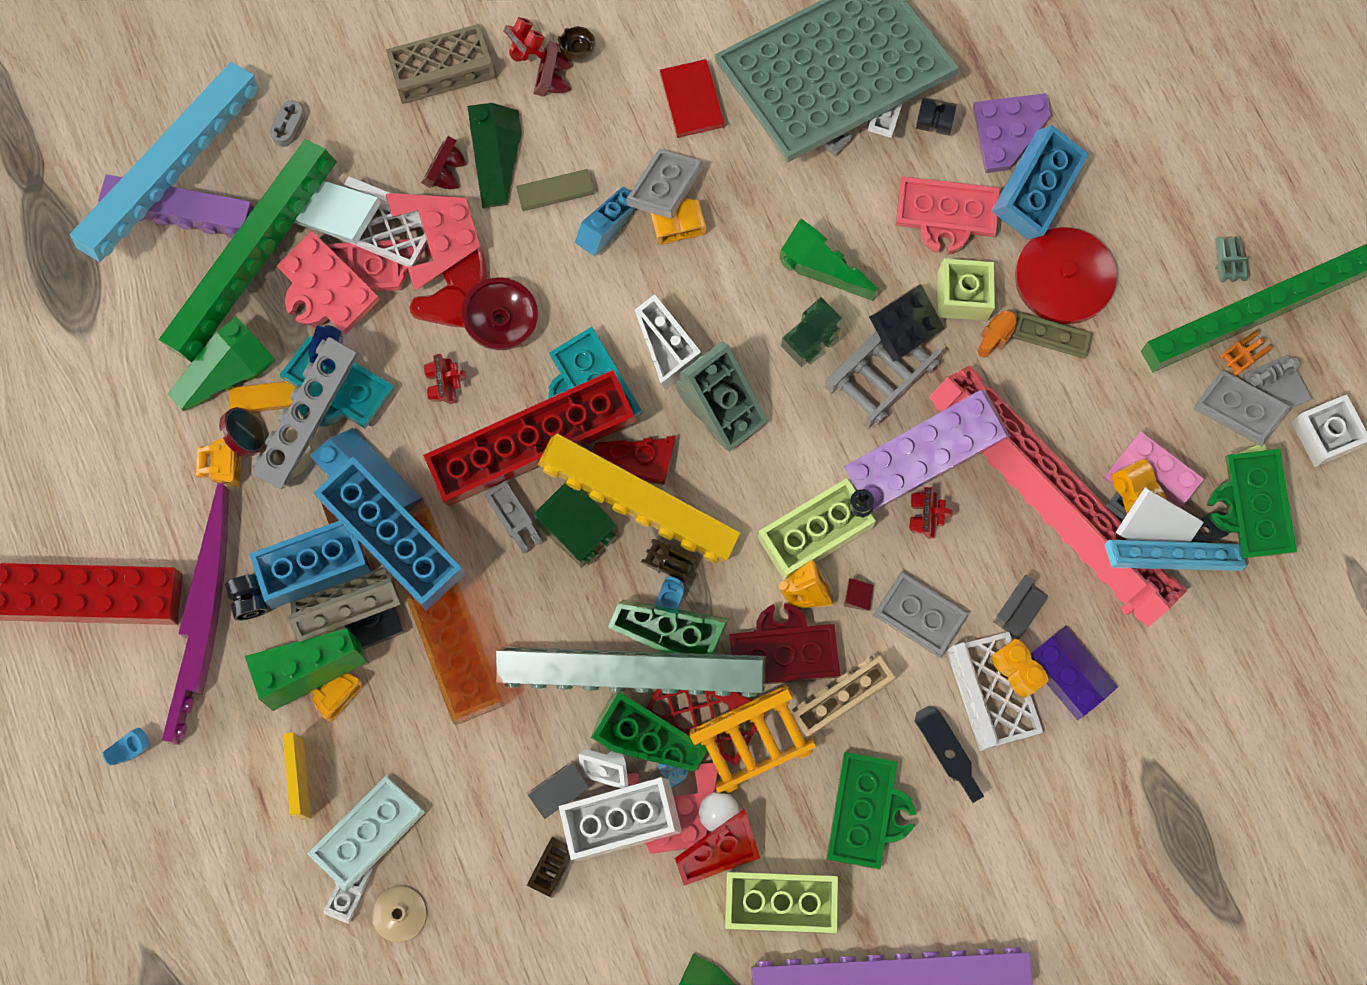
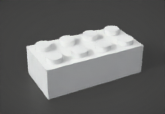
M663 777L559 806L570 859L574 861L586 860L682 833L670 781Z

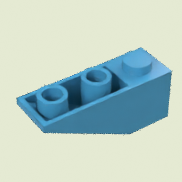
M622 186L581 222L575 243L593 256H596L603 250L636 210L634 207L627 206L626 199L631 191Z

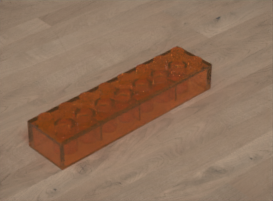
M428 507L410 514L447 552L430 508ZM459 582L451 587L427 611L402 586L451 721L458 725L504 707L505 703Z

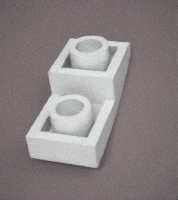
M370 868L347 892L336 883V887L324 908V914L349 924L365 891L373 868Z

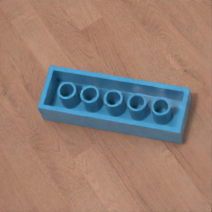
M354 457L347 461L313 492L321 503L426 611L465 575L462 567Z

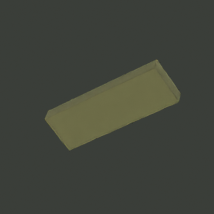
M588 169L516 186L522 211L594 194Z
M1019 312L1011 338L1085 359L1093 333Z

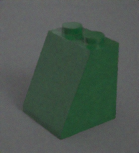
M566 482L533 513L537 526L581 568L585 564H592L599 556L598 551L604 545L606 547L611 545L617 538V525L583 489H580V491L566 485Z

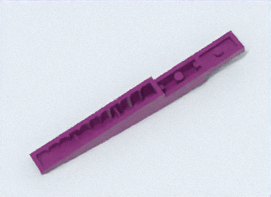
M217 483L178 633L188 640L162 736V741L174 745H179L180 740H183L186 735L187 724H185L187 713L192 711L194 703L192 693L203 695L216 637L224 583L228 537L229 489L223 483Z

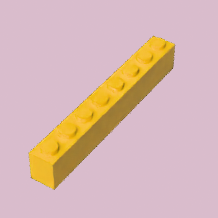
M559 434L551 437L538 463V466L542 467V471L553 478L559 476L567 481L566 485L589 492V497L597 502L603 503L606 501L613 505L612 509L617 513L632 515L636 518L635 522L658 529V534L669 540L674 538L680 541V545L686 550L692 552L695 550L704 554L703 558L711 563L717 564L718 562L727 561L740 535V532Z

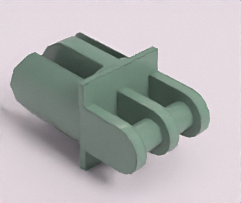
M1232 236L1225 237V239L1223 237L1215 238L1218 265L1215 267V270L1218 269L1219 281L1225 282L1226 279H1230L1231 282H1235L1236 279L1246 281V260L1248 258L1243 256L1241 236H1236L1235 239Z

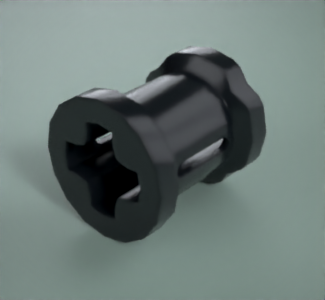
M859 489L852 494L850 498L852 514L856 517L865 518L872 513L874 497L871 492ZM860 499L862 502L866 500V508L862 505L857 507V500Z

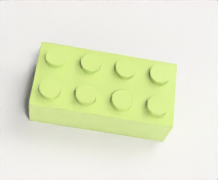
M848 478L758 531L757 539L784 581L811 560L815 562L820 561L873 528L875 519L871 514L865 518L856 517L852 514L850 498L855 489ZM858 499L857 507L862 505L864 508H866L865 504L862 501H860V499Z
M727 872L725 930L837 933L838 876Z

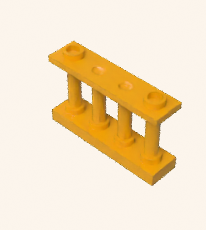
M787 684L690 730V738L693 744L696 745L701 742L702 745L706 746L721 777V780L716 782L718 793L725 791V793L732 792L740 787L739 783L792 758H804L813 752L812 749L816 748L813 737L804 740L788 707L790 704L789 700L792 699V693ZM772 708L775 711H779L795 744L781 752L763 718L765 716L764 712ZM747 720L754 722L770 754V757L755 763L739 730L740 724ZM724 731L726 734H730L746 767L732 775L715 742V735Z

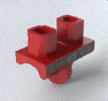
M518 17L514 26L506 25L503 30L512 41L509 55L516 62L526 61L530 54H535L538 58L543 59L545 51L541 48L545 37L542 33L532 30L533 23L529 19Z
M442 354L433 355L434 361L424 365L426 377L430 380L436 378L437 385L427 388L428 399L433 402L457 403L455 389L461 388L460 381L467 378L466 372L458 370V364L452 363L451 359L443 358Z
M924 487V492L911 494V507L913 509H923V517H911L909 529L912 533L924 534L927 539H935L936 518L937 526H945V518L953 516V510L945 508L946 500H938L937 507L938 494L933 492L932 487Z

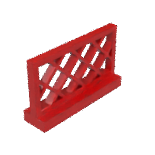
M656 689L646 709L690 736L688 731L699 726L694 713L695 709L709 706L711 717L714 719L713 704L723 702L728 705L729 711H731L732 708L735 709L752 700L742 696L739 692H731L729 696L715 695V691H705L707 703L693 707L688 690L660 696L662 689ZM686 693L689 708L675 712L671 696ZM709 695L718 700L711 702ZM668 698L671 713L661 716L652 710L657 700ZM690 711L694 727L683 729L678 726L676 715ZM672 716L674 723L665 717ZM753 724L750 731L741 733L742 736L747 735L745 738L747 746L757 730L755 724ZM717 734L715 742L719 744L723 758L736 766L741 758L739 752L733 758L724 753L722 741L732 739L731 736L721 739L720 734Z

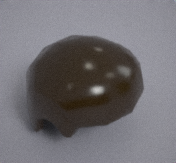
M585 27L565 28L563 34L558 36L560 52L569 61L583 62L595 50L596 41L594 35Z

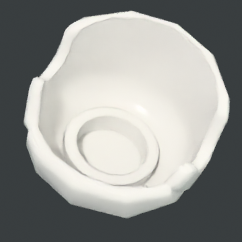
M714 791L703 798L698 813L703 826L712 832L739 813L740 809L737 801L729 793Z

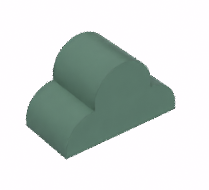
M725 342L718 343L680 372V378L675 381V387L688 408L697 418L704 422L713 437L729 452L768 422L732 350Z

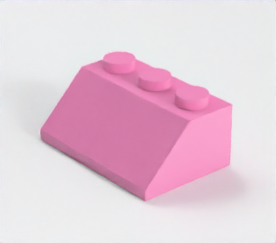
M1141 431L1103 477L1113 485L1112 473L1145 458L1151 465L1156 482L1164 491L1167 501L1179 508L1185 504L1204 480Z

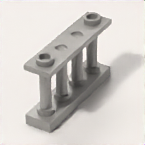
M875 332L826 379L825 388L831 394L837 389L845 391L869 414L865 426L869 429L874 423L879 425L888 415L886 411L926 372L930 374L940 364L938 359L941 351L937 349L929 356L919 346L912 350L910 353L922 364L911 373L898 360L892 361L878 333ZM872 355L875 357L878 355L905 380L896 390H893L867 365L868 362L866 360ZM854 372L857 374L861 373L887 397L878 408L850 383L849 377Z

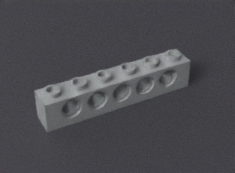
M328 337L326 341L322 340L316 350V354H318L314 364L310 362L303 373V376L306 378L302 386L297 385L290 397L293 400L289 409L284 408L278 418L280 425L277 431H272L265 442L268 445L264 454L260 453L253 463V467L256 468L253 475L279 489L286 487L359 355L358 352L333 338ZM332 359L336 365L334 372L331 374H327L323 370L324 362ZM315 382L321 383L323 387V392L318 397L313 396L310 390ZM304 404L310 409V415L307 419H301L298 415L299 407ZM290 427L295 428L298 433L297 439L294 442L288 441L285 436L287 429ZM277 450H281L285 455V460L281 465L276 464L273 460V454Z

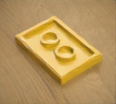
M294 732L283 733L289 813L291 816L301 820L311 819L304 738Z

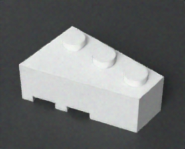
M654 294L636 308L635 312L660 383L666 390L680 378V372L703 356V354Z

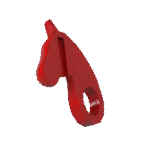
M428 247V253H429V255H430V258L432 259L431 253H430V250H429V247ZM481 247L441 273L447 283L445 287L433 295L417 296L412 299L409 309L415 319L450 327L464 328L462 322L464 299L476 284L487 279L486 261Z

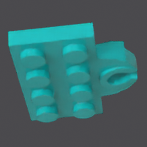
M592 326L549 352L561 374L550 383L548 399L614 370L634 416L637 417L643 413Z
M309 335L281 371L280 377L295 387L297 385L302 386L306 378L303 376L306 367L310 362L314 364L318 357L316 350L320 341ZM332 359L326 360L323 364L324 372L327 374L334 372L336 368L335 362ZM354 362L319 427L333 425L345 416L366 429L394 391V385ZM315 382L310 388L312 395L318 397L322 394L323 387L321 383ZM304 404L299 407L298 411L303 419H307L310 409Z

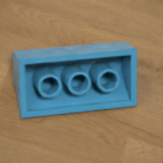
M353 428L330 437L310 455L314 463L329 478L354 457L408 513L423 499Z
M340 521L249 554L264 601L271 609L371 572L361 543Z

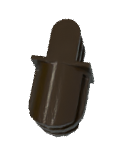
M652 539V546L646 550L647 556L641 560V563L658 571L659 574L663 572L685 583L687 578L681 573L689 574L691 567L687 564L694 565L696 560L672 549L670 544L667 545ZM659 548L666 550L664 555L657 553ZM654 558L661 560L659 565L652 563Z

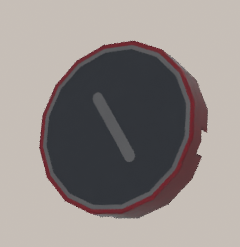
M235 407L229 409L220 418V431L223 430L225 435L223 439L232 451L241 456H254L265 447L267 439L265 429L260 420L250 411Z

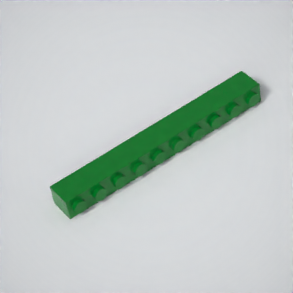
M303 140L158 339L171 351L191 363L201 352L207 341L337 163L325 148L309 140Z
M1367 244L1149 340L1142 348L1141 353L1150 370L1154 373L1367 277Z

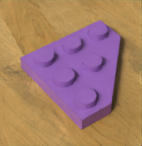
M1046 93L974 102L973 111L985 173L1010 170L1022 152L1028 147L1035 132L1046 124L1050 118Z

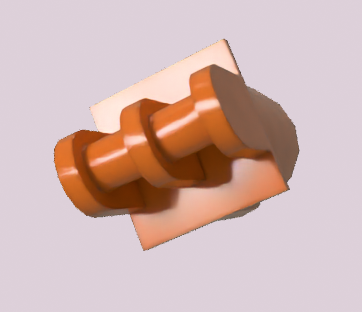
M1000 312L984 327L981 334L984 339L978 349L979 356L983 358L988 357L995 347L1002 350L1004 344L1015 330L1016 318L1012 312Z
M1257 330L1240 342H1236V344L1219 356L1220 359L1223 358L1227 362V368H1232L1234 376L1246 370L1251 364L1272 350L1271 346L1268 345L1254 356H1251V353L1266 342L1261 337L1247 348L1245 347L1247 343L1259 335Z

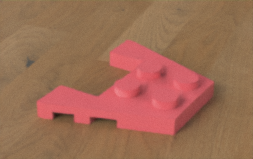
M386 194L392 218L418 211L433 261L408 267L414 290H418L480 248L466 198Z
M714 762L699 764L695 771L698 793L673 796L682 833L645 843L650 854L688 849L706 836L707 829L701 823L698 811L703 798L713 793L715 789L718 771ZM639 772L627 774L628 787L640 783Z

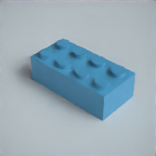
M1053 125L1036 131L991 212L1028 240L1043 236L1089 154Z

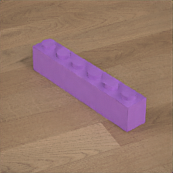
M106 174L98 202L123 177ZM170 186L163 193L162 198L155 202L147 211L145 217L139 221L149 219L159 225L175 224L185 230L196 228L201 229L202 232L207 234L222 233L229 238H233L254 207L250 201Z

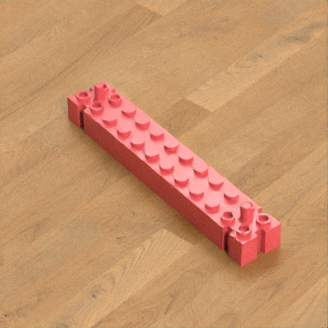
M970 365L961 369L958 373L956 372L947 377L929 397L934 402L937 410L942 412L977 391L986 390L1011 437L985 450L982 454L987 458L988 463L998 469L1005 477L1006 482L1019 491L1025 502L1040 513L1043 521L1060 534L1062 541L1070 545L1078 553L1081 561L1088 564L1096 572L1097 577L1115 592L1116 597L1121 602L1125 603L1121 607L1124 614L1129 615L1133 611L1135 617L1149 627L1187 592L1173 575L1169 577L1163 569L1112 568L1104 544L1108 540H1127L1116 533L1121 525L1120 520L1105 507L1093 492L991 387L987 388L982 383L984 379Z

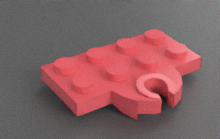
M901 176L895 226L920 229L924 244L937 254L941 246L938 239L941 237L948 238L951 244L948 246L947 255L960 251L966 245L970 235L995 237L997 215L991 212L999 198L1000 188Z
M313 231L277 265L293 282L287 290L285 298L288 314L291 316L296 314L297 308L301 304L305 303L307 306L305 313L298 315L295 319L302 325L316 327L329 319L346 335L381 299Z

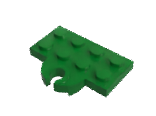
M1280 449L1225 456L1229 481L1222 483L1212 491L1207 506L1223 502L1227 506L1228 511L1226 515L1213 513L1209 515L1210 520L1217 528L1227 533L1238 534L1241 559L1296 553L1297 548Z
M848 752L843 753L826 860L880 870L884 844L900 841L906 838L913 830L915 825L909 823L905 826H900L894 819L897 811H904L909 816L916 815L911 798L904 792L893 788L897 768L896 761Z

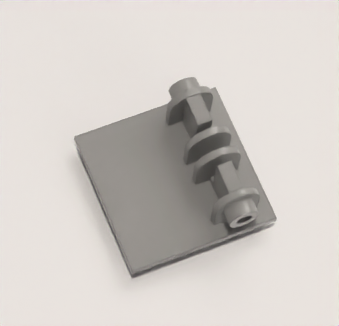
M1286 355L1242 375L1246 383L1291 406L1290 409L1312 399L1297 372V368L1300 367L1297 358L1292 359Z

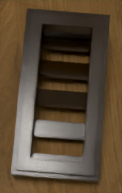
M551 837L526 886L550 898L553 897L571 860L566 843ZM553 847L566 852V857L564 858L552 852ZM548 857L562 862L560 868L547 862ZM545 866L557 872L556 876L553 877L542 872L543 867ZM540 876L552 882L551 886L548 887L538 882V877Z

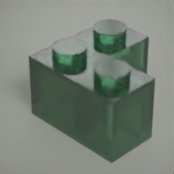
M820 297L802 313L801 322L782 337L781 347L800 367H803L807 362L812 364L820 356L819 352L824 347L830 348L838 341L842 318Z

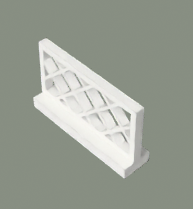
M348 176L344 186L378 197L381 204L377 210L381 211L382 216L369 222L367 227L371 237L359 239L357 244L349 241L346 242L404 266H415L427 244L425 233L423 236L414 239L410 233V229L422 227L418 211L392 218L386 199V194H389V192ZM394 218L403 220V226L390 230L388 220ZM385 222L388 231L373 235L370 226ZM407 231L410 240L396 245L393 235ZM387 237L391 238L393 246L385 249L377 246L376 241ZM413 246L414 253L409 260L400 256L398 250Z
M1009 632L968 643H959L946 650L980 752L1043 733L1031 695L1023 698L1024 701L1021 708L1008 701L1013 692L1009 681L1000 676L998 670L995 673L984 666L988 655L991 656L995 653L991 649L996 641L1004 640L1005 645L1012 641ZM976 647L985 652L980 664L971 659L968 649ZM981 671L993 677L988 689L979 684L978 676ZM997 680L1009 686L1005 698L992 691ZM989 696L1002 703L997 714L987 708L986 702ZM1005 706L1018 712L1013 724L1000 717ZM1022 715L1031 720L1034 730L1026 732L1017 726ZM998 722L1010 728L1007 737L999 740L995 732Z

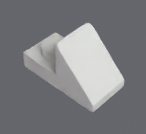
M902 104L871 119L868 131L892 138Z
M584 749L579 753L581 777L621 789L628 787L627 769L623 754L611 751L606 755Z

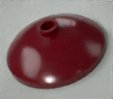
M496 277L479 282L468 292L462 305V322L466 332L476 343L491 350H509L520 346L530 338L537 325L538 307L535 298L524 285L509 278ZM497 317H502L504 321L502 323H498L495 321V319Z

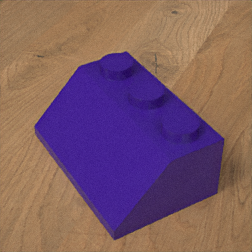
M1067 626L1031 653L1032 660L1039 663L1047 673L1049 681L1046 684L1077 720L1088 714L1118 688Z

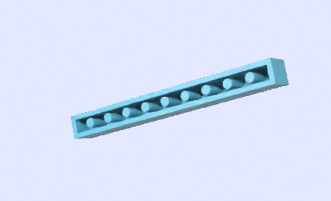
M230 62L70 233L76 248L98 262H101L106 256L110 255L119 241L125 238L130 233L131 228L145 217L152 205L162 198L163 193L178 181L179 176L187 167L194 163L196 157L203 150L209 147L211 141L218 133L224 131L229 121L240 113L242 107L249 100L255 97L258 86L254 74Z

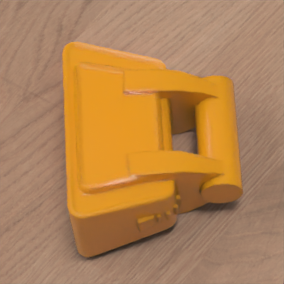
M223 438L212 441L211 445L197 447V478L209 477L216 483H223L232 487L240 486L241 455L232 451ZM207 456H210V467H207Z
M814 560L807 562L779 584V589L786 601L794 607L807 608L833 605L829 585Z
M346 673L323 685L319 690L311 691L310 693L314 694L312 701L327 721L332 722L363 687V683L357 677L352 676V674Z

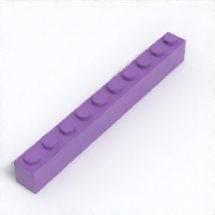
M1021 947L1004 948L1005 954H994V949L977 950V955L966 956V950L949 951L950 957H939V952H923L922 958L912 959L911 953L895 954V960H884V955H867V961L856 962V956L840 957V963H829V958H812V964L801 965V959L785 960V966H774V961H757V967H751L752 985H1032L1030 954L1021 953Z

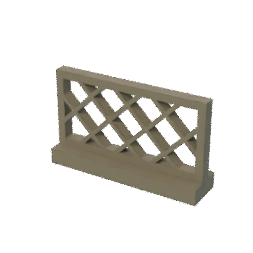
M479 24L386 49L402 104L495 78L492 61ZM477 33L478 37L473 44L464 41L467 36ZM447 41L454 42L450 50L442 48V44ZM460 45L469 49L465 56L455 53ZM425 47L431 49L426 57L418 54L419 50ZM437 52L446 55L441 63L432 60ZM474 52L484 55L483 58L470 59ZM400 54L408 55L403 63L394 60L393 56ZM414 58L422 61L418 69L409 66ZM451 58L460 61L457 65L447 66ZM428 64L437 68L432 72H423ZM404 71L414 74L410 78L400 80Z
M381 567L368 574L292 601L289 622L298 642L401 605L396 592L394 577L384 567Z

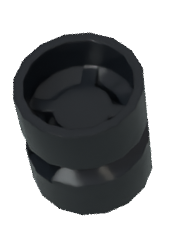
M923 97L916 129L928 132L931 129H935V132L938 134L950 136L957 104L943 101L939 105L936 100Z
M256 574L236 577L226 582L228 598L234 601L230 605L234 620H249L268 612L267 604L263 596L260 595L261 589Z

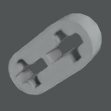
M293 100L285 102L275 118L270 134L278 146L285 147L290 145L294 141L304 120V111L298 102ZM296 109L297 115L292 114L289 117L288 112H293ZM284 130H286L287 136L282 135L281 138H279L278 132L283 133Z

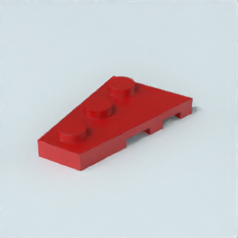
M676 435L666 436V439L655 440L653 438H643V441L627 442L626 440L596 442L592 453L644 481L665 485Z
M745 809L674 858L684 886L760 859Z

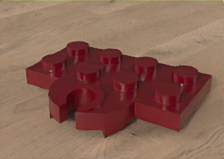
M784 603L783 611L788 617L785 623L779 624L774 621L775 605L773 604L760 613L756 622V631L729 634L731 655L766 656L765 685L839 678L841 676L835 625L808 626L802 611L790 604Z

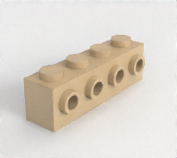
M881 656L874 660L869 657L858 665V671L852 675L850 672L845 673L836 680L837 685L831 689L827 686L814 694L816 699L808 704L806 701H803L792 709L794 712L792 716L804 740L812 737L894 681L895 676Z

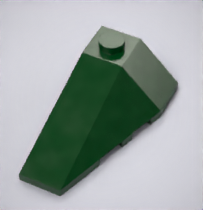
M495 103L467 106L482 208L507 205L514 165L517 160L518 146L522 136L519 111Z

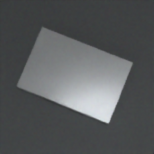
M658 149L627 197V206L672 219L704 168L703 161Z
M1222 370L1196 402L1194 410L1262 447L1287 415L1291 406Z
M901 571L873 616L941 658L968 613Z

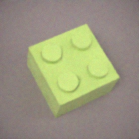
M943 259L937 272L939 318L988 321L995 309L994 262Z

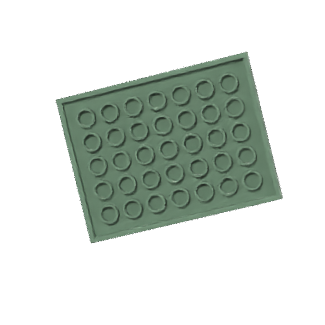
M821 0L715 54L716 63L787 162L956 76L959 72L958 66L906 0Z

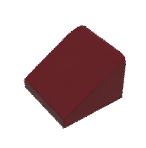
M849 578L844 607L870 611L874 585Z

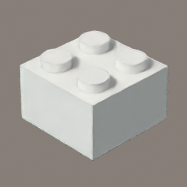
M1347 394L1305 411L1291 422L1314 467L1356 451L1367 444V431Z

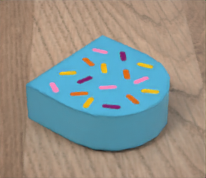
M657 764L663 777L669 779L671 788L684 781L688 775V770Z

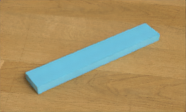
M1108 540L1104 544L1112 568L1242 571L1247 567L1245 560L1241 559L1239 544Z

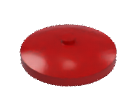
M1069 227L1049 229L1043 236L1032 238L1023 248L1015 268L1017 291L1025 305L1039 317L1059 324H1077L1096 316L1111 299L1117 281L1115 263L1105 245L1093 235Z

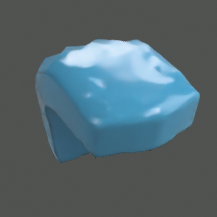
M665 577L656 605L679 609L685 592L684 582L675 577Z
M135 728L102 752L104 761L110 766L127 762L146 751L150 743L141 728Z

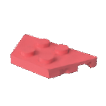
M410 239L394 240V241H395V243H396V245H397V244H400V243H402V242L408 241V240H410ZM391 240L376 241L377 246L382 249L393 246ZM351 243L326 244L373 292L400 290L409 273L407 266ZM413 246L398 250L400 256L409 260L414 253Z

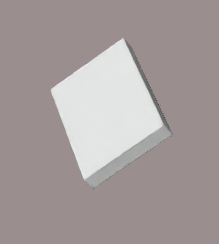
M1144 488L1116 533L1127 540L1191 542L1203 521L1149 489Z

